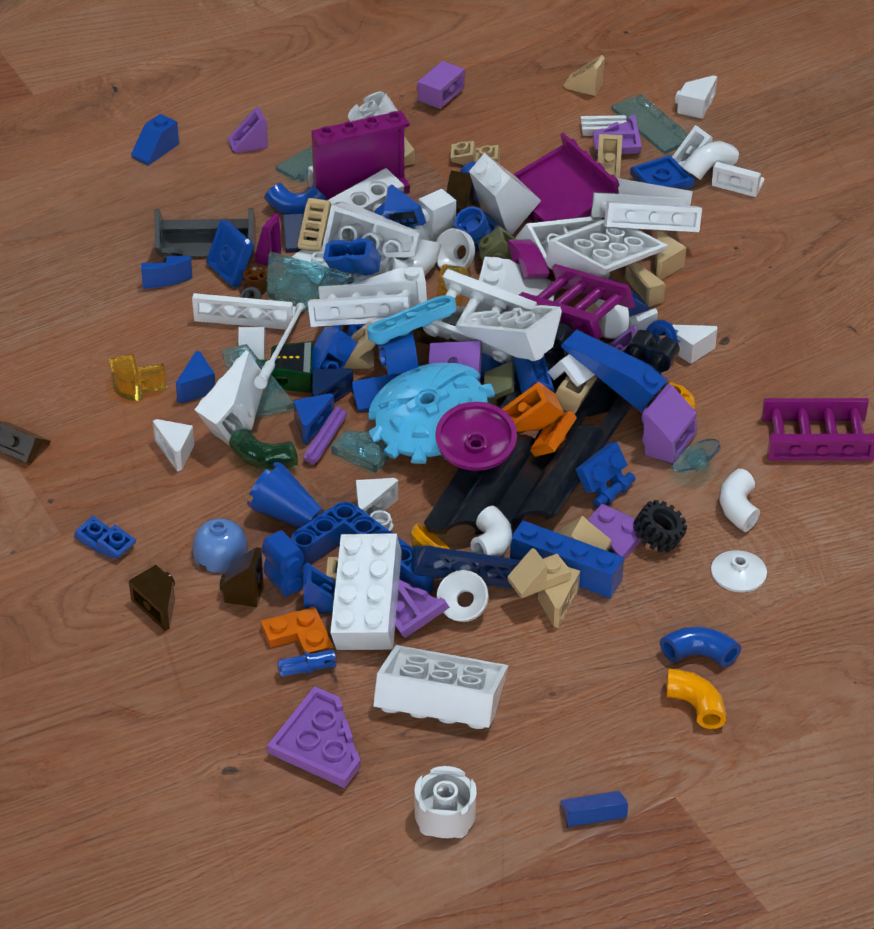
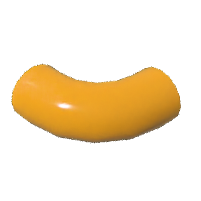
M668 668L666 698L681 699L692 704L696 709L697 723L703 728L717 729L722 727L726 722V709L722 695L713 684L696 673Z

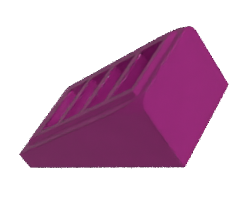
M276 213L262 227L254 256L255 262L270 266L281 254L280 216Z

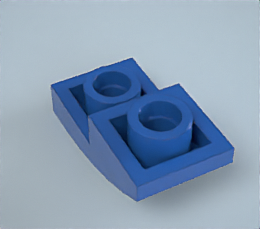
M166 256V263H141L143 288L164 287L193 278L191 256Z
M94 515L82 524L74 534V538L84 545L115 559L120 558L136 543L135 538L116 524L110 528Z

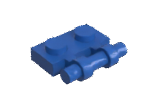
M610 442L575 469L586 493L596 492L597 497L593 500V505L596 508H599L601 504H611L615 500L616 495L620 492L625 493L636 480L631 472L623 476L621 470L628 464L617 442ZM611 479L613 485L608 488L606 482Z

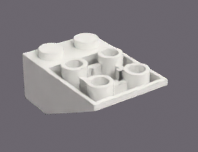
M245 351L235 360L233 366L217 381L213 389L206 397L201 399L199 405L194 409L212 434L233 449H236L252 430L263 389H259L254 385V380L261 372V369L248 351Z

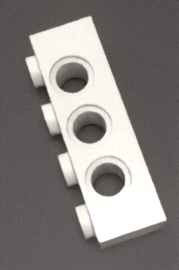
M385 168L327 201H330L332 205L345 202L374 213L385 203L388 186L393 184L403 192L404 184ZM313 218V221L321 222L320 219Z

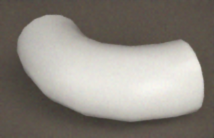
M722 141L706 143L695 150L682 167L701 180L716 162L733 166L739 158V152L733 145Z
M419 240L415 257L407 259L390 258L384 273L398 268L423 267L424 276H426L435 266L441 244L429 240Z
M738 468L728 476L721 486L720 505L725 516L743 532H748L756 524L760 516V510L747 499V495L755 488L754 478L747 470Z
M489 506L479 514L476 520L477 527L484 534L473 538L470 548L472 553L500 557L506 552L512 542L511 524L497 507Z

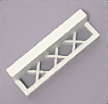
M196 293L192 297L194 321L286 330L296 312V307L293 306L292 302Z

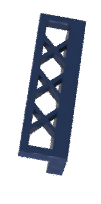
M427 545L423 547L415 546L412 551L414 574L445 578L455 571L467 570L479 575L486 585L510 589L514 588L508 582V575L521 561Z

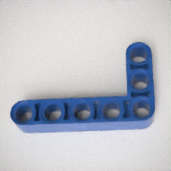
M340 502L296 530L292 534L291 540L303 552L304 565L306 563L313 564L340 545L341 534L394 533L353 503ZM398 537L402 551L399 580L410 584L412 588H420L430 594L434 589V577L414 574L412 560L414 548Z

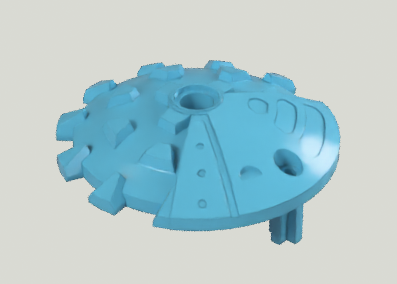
M432 363L404 372L387 383L378 392L370 405L369 420L376 419V426L369 430L371 439L374 443L382 440L387 445L383 453L388 457L395 459L399 454L411 456V463L425 464L427 457L441 455L435 439L436 427L441 417L448 410L459 404L467 402L488 403V398L495 396L491 384L481 385L477 380L481 376L474 368L457 363Z

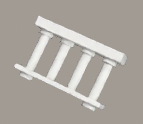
M594 193L591 216L605 218L604 226L699 232L702 208L699 206H685L686 198Z
M449 269L443 275V280L448 290L446 295L454 298L463 295L470 298L456 325L474 313L478 305L482 303L492 306L491 311L499 310L500 313L509 312L514 308L520 307L523 312L533 311V307L538 306L535 301ZM440 318L431 322L429 326L423 327V330L433 337L438 335L445 339L452 338L458 342L481 341L457 330L456 325L452 326L442 322L444 318ZM481 341L482 353L490 355L494 360L504 363V361H512L514 363V356Z
M417 280L319 286L320 299L309 300L308 309L311 327L374 323L411 308V306L420 304Z

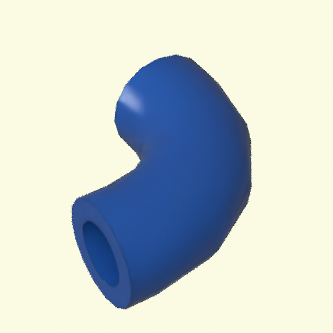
M282 183L271 187L264 196V199L270 206L285 215L303 214L308 198L328 200L314 184L306 191L296 194L286 189Z
M703 626L684 627L660 639V647L663 654L674 663L691 655H701L711 658L722 667H727L737 659L741 652V645L733 638L719 630Z

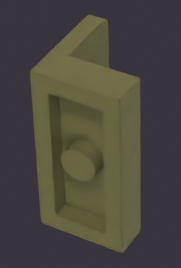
M512 361L485 372L484 384H491L495 393L494 397L488 398L489 404L500 407L505 399V395L514 392L515 367Z

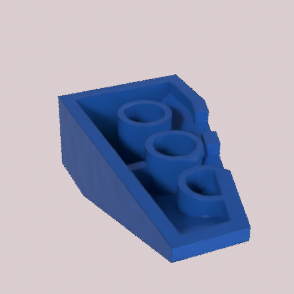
M576 330L561 345L565 351L641 413L652 403L657 393H661L665 386L671 382L652 365L581 331Z

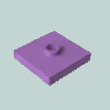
M481 341L430 343L429 364L457 363L474 368L479 374L481 373Z

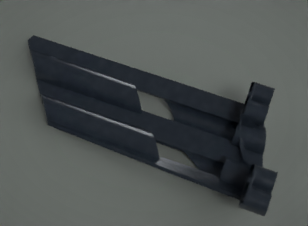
M559 323L553 347L544 353L548 370L569 355L561 345L574 332L571 327L564 323ZM638 330L626 349L622 351L652 365L662 373L670 369L680 351V347L672 338L665 337L656 342L655 337L650 332ZM566 372L555 380L551 377L555 394L566 378ZM597 377L575 413L577 418L565 435L566 439L557 447L555 452L535 457L530 451L543 430L540 429L535 438L525 434H517V442L513 453L506 461L494 468L479 471L459 468L423 522L429 533L446 534L449 529L455 526L470 525L475 528V534H484L477 527L476 520L479 514L489 506L497 507L511 524V530L516 529L522 519L528 515H542L546 520L555 517L580 482L575 469L606 445L632 407V404ZM518 379L514 384V392L506 396L499 408L502 409L522 394ZM608 412L600 427L595 425L580 426L586 417Z

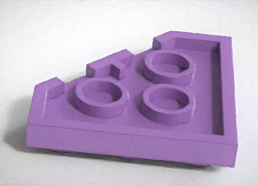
M315 686L267 745L268 754L343 788H346L360 769V758L353 743V736L348 721L345 718L340 697Z

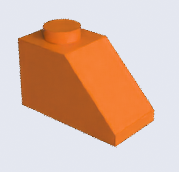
M537 382L502 408L512 418L517 432L544 429L564 414L556 394L540 382Z

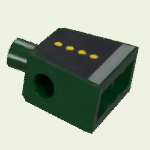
M312 341L283 345L274 362L275 368L270 375L271 387L273 389L312 393ZM278 345L271 347V357ZM256 359L255 362L262 370L265 362L270 359Z

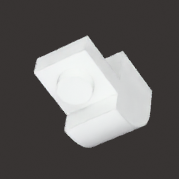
M598 299L595 304L599 308L605 301ZM616 305L599 320L602 332L601 338L616 339L628 330L629 312L627 307Z

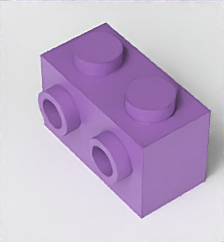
M441 61L418 81V101L441 109L465 88V69Z

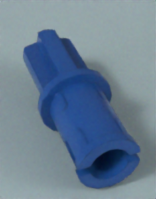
M333 649L312 654L303 652L301 656L279 659L277 668L280 676L304 672L309 675L315 670L336 668V661H333V659H336Z

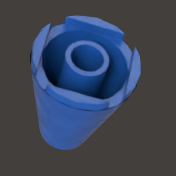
M280 462L273 464L276 468L272 471L266 469L261 474L249 493L253 497L252 502L247 500V505L252 510L296 528H301L324 512L307 490Z

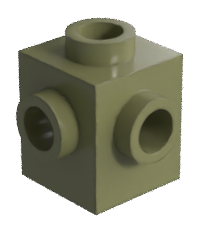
M498 226L491 233L485 235L478 243L480 259L482 262H484L485 257L512 260L507 242L508 240H516V238Z

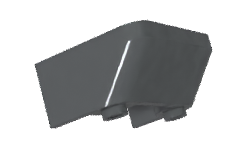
M248 208V219L164 220L160 209H154L155 250L158 256L163 257V261H166V256L208 257L220 220H228L254 244L250 256L255 255L256 219L253 208Z

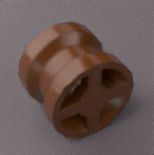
M250 266L243 271L244 289L251 286L256 287L260 290L261 295L268 291L267 271L265 268Z

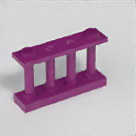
M558 264L552 266L556 280L538 296L525 292L519 294V296L537 302L538 306L561 307L562 313L559 323L568 325L572 328L573 332L578 330L597 340L602 336L599 320L616 305L630 309L635 307L629 285ZM561 288L568 289L558 300H548ZM580 293L587 295L576 306H567ZM598 299L605 301L593 313L585 311Z
M764 398L761 420L772 421L774 434L769 436L768 461L874 460V434H864L862 421L866 420L868 398ZM783 421H799L801 434H785ZM809 421H825L827 434H812ZM835 421H851L853 434H838Z

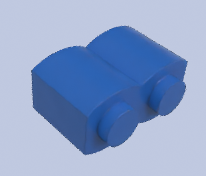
M365 238L355 239L350 242L335 240L325 245L323 259L334 275L346 277L355 273L371 275L379 272L381 255L371 240Z
M282 530L266 537L262 544V552L266 557L263 565L265 576L285 597L297 593L303 588V571L301 570L304 563L303 552Z

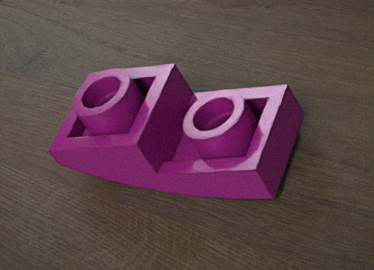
M508 240L507 244L513 262L520 263L524 279H546L550 272L545 259L531 240Z

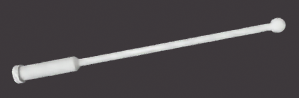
M304 303L296 305V312L271 359L265 362L261 372L255 378L254 385L257 388L263 389L267 386L268 379L275 368L274 362L300 313L306 309Z

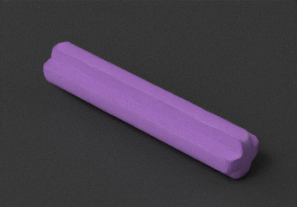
M336 407L331 412L304 454V461L308 462L309 465H315L319 461L345 420L347 412L342 410L341 407Z

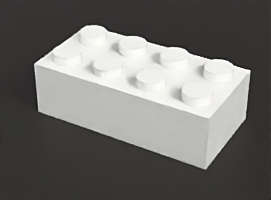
M341 534L331 623V636L336 650H393L402 554L397 534Z

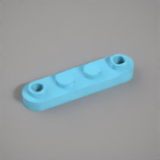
M448 295L438 296L374 322L367 327L368 339L375 344H386L392 338L407 335L410 331L419 327L429 326L431 322L440 318H448L457 309L455 298Z

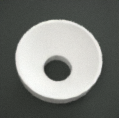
M454 228L444 231L438 237L436 242L441 244V249L436 261L437 265L445 272L449 269L459 273L467 269L472 263L475 254V246L471 236L463 230ZM463 245L466 248V255L464 258L459 259L457 251Z
M460 570L450 573L442 580L437 591V599L440 597L445 599L450 607L443 613L454 621H472L478 618L488 605L489 594L486 583L479 575L471 571ZM463 592H470L474 596L473 603L468 607H461L458 604V597Z

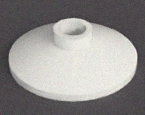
M732 550L724 552L714 559L711 565V575L714 581L722 588L732 592L744 593L754 591L763 585L767 577V569L764 562L756 555L746 551Z

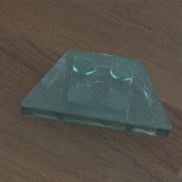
M271 251L269 253L267 293L270 299L292 302L295 306L298 303H303L306 309H308L309 300L320 299L319 286L343 285L345 283L350 285L354 282L352 273Z

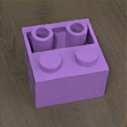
M667 384L661 393H657L649 408H645L642 413L641 421L644 423L642 442L645 445V455L674 464L697 434L696 411L673 385Z

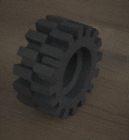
M654 500L653 503L649 501L635 518L633 529L638 532L636 534L638 539H644L641 542L642 544H650L649 549L654 550L657 547L658 552L662 553L664 550L670 552L671 549H675L686 534L687 525H685V517L680 518L682 513L679 510L675 512L673 505L667 507V502L662 501L661 504H659L658 500Z

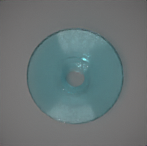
M706 439L687 447L674 464H671L672 469L677 473L705 470L710 465L709 461L720 450L719 441L717 439Z

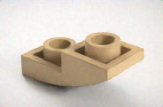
M474 141L452 144L450 158L451 162L466 165L470 162H477L485 153L500 164L499 145H486L476 148Z

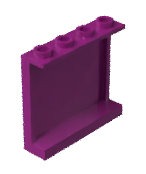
M392 111L383 115L370 116L365 119L347 121L342 124L311 130L313 184L328 200L385 168L404 184L403 193H410V185L405 178L404 128L409 127L410 123L403 112Z
M564 133L560 134L562 140L560 147L513 174L541 200L527 217L532 223L588 217L592 212L593 194H619V181L613 174L610 175L600 162L594 161L588 151H583L574 139H570Z

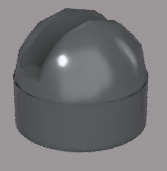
M247 287L242 291L240 298L252 299V290L254 291V299H261V292L256 287Z

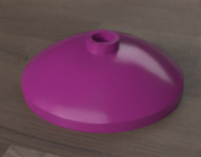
M467 402L451 408L441 417L436 427L435 439L439 452L448 462L462 469L479 471L494 468L510 457L516 446L517 430L512 418L501 408L485 402Z

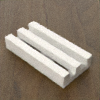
M626 115L581 116L582 136H593V132L602 128H608L609 125L616 122L620 125L626 122Z

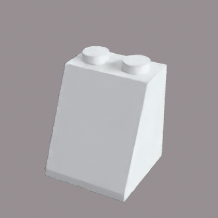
M485 153L469 171L482 211H485L498 226L511 235L541 202L516 176Z

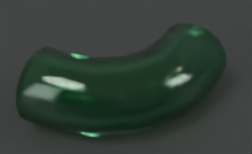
M248 429L236 431L229 439L232 451L244 463L253 467L273 470L276 468L273 465L275 462L282 463L287 469L298 465L297 452L291 441L275 444L264 443L258 440L253 432Z

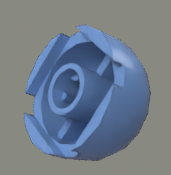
M216 518L208 520L194 534L193 557L196 564L199 565L200 563L206 566L207 571L215 573L227 572L231 562L248 552V542L243 529L229 519Z

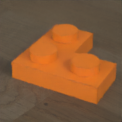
M315 606L261 620V629L270 648L297 641L302 653L308 652L312 654L333 649L332 642Z

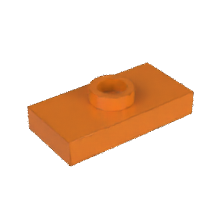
M572 411L564 412L562 416L542 430L530 449L535 457L555 452L557 447L566 439L565 435L577 418Z

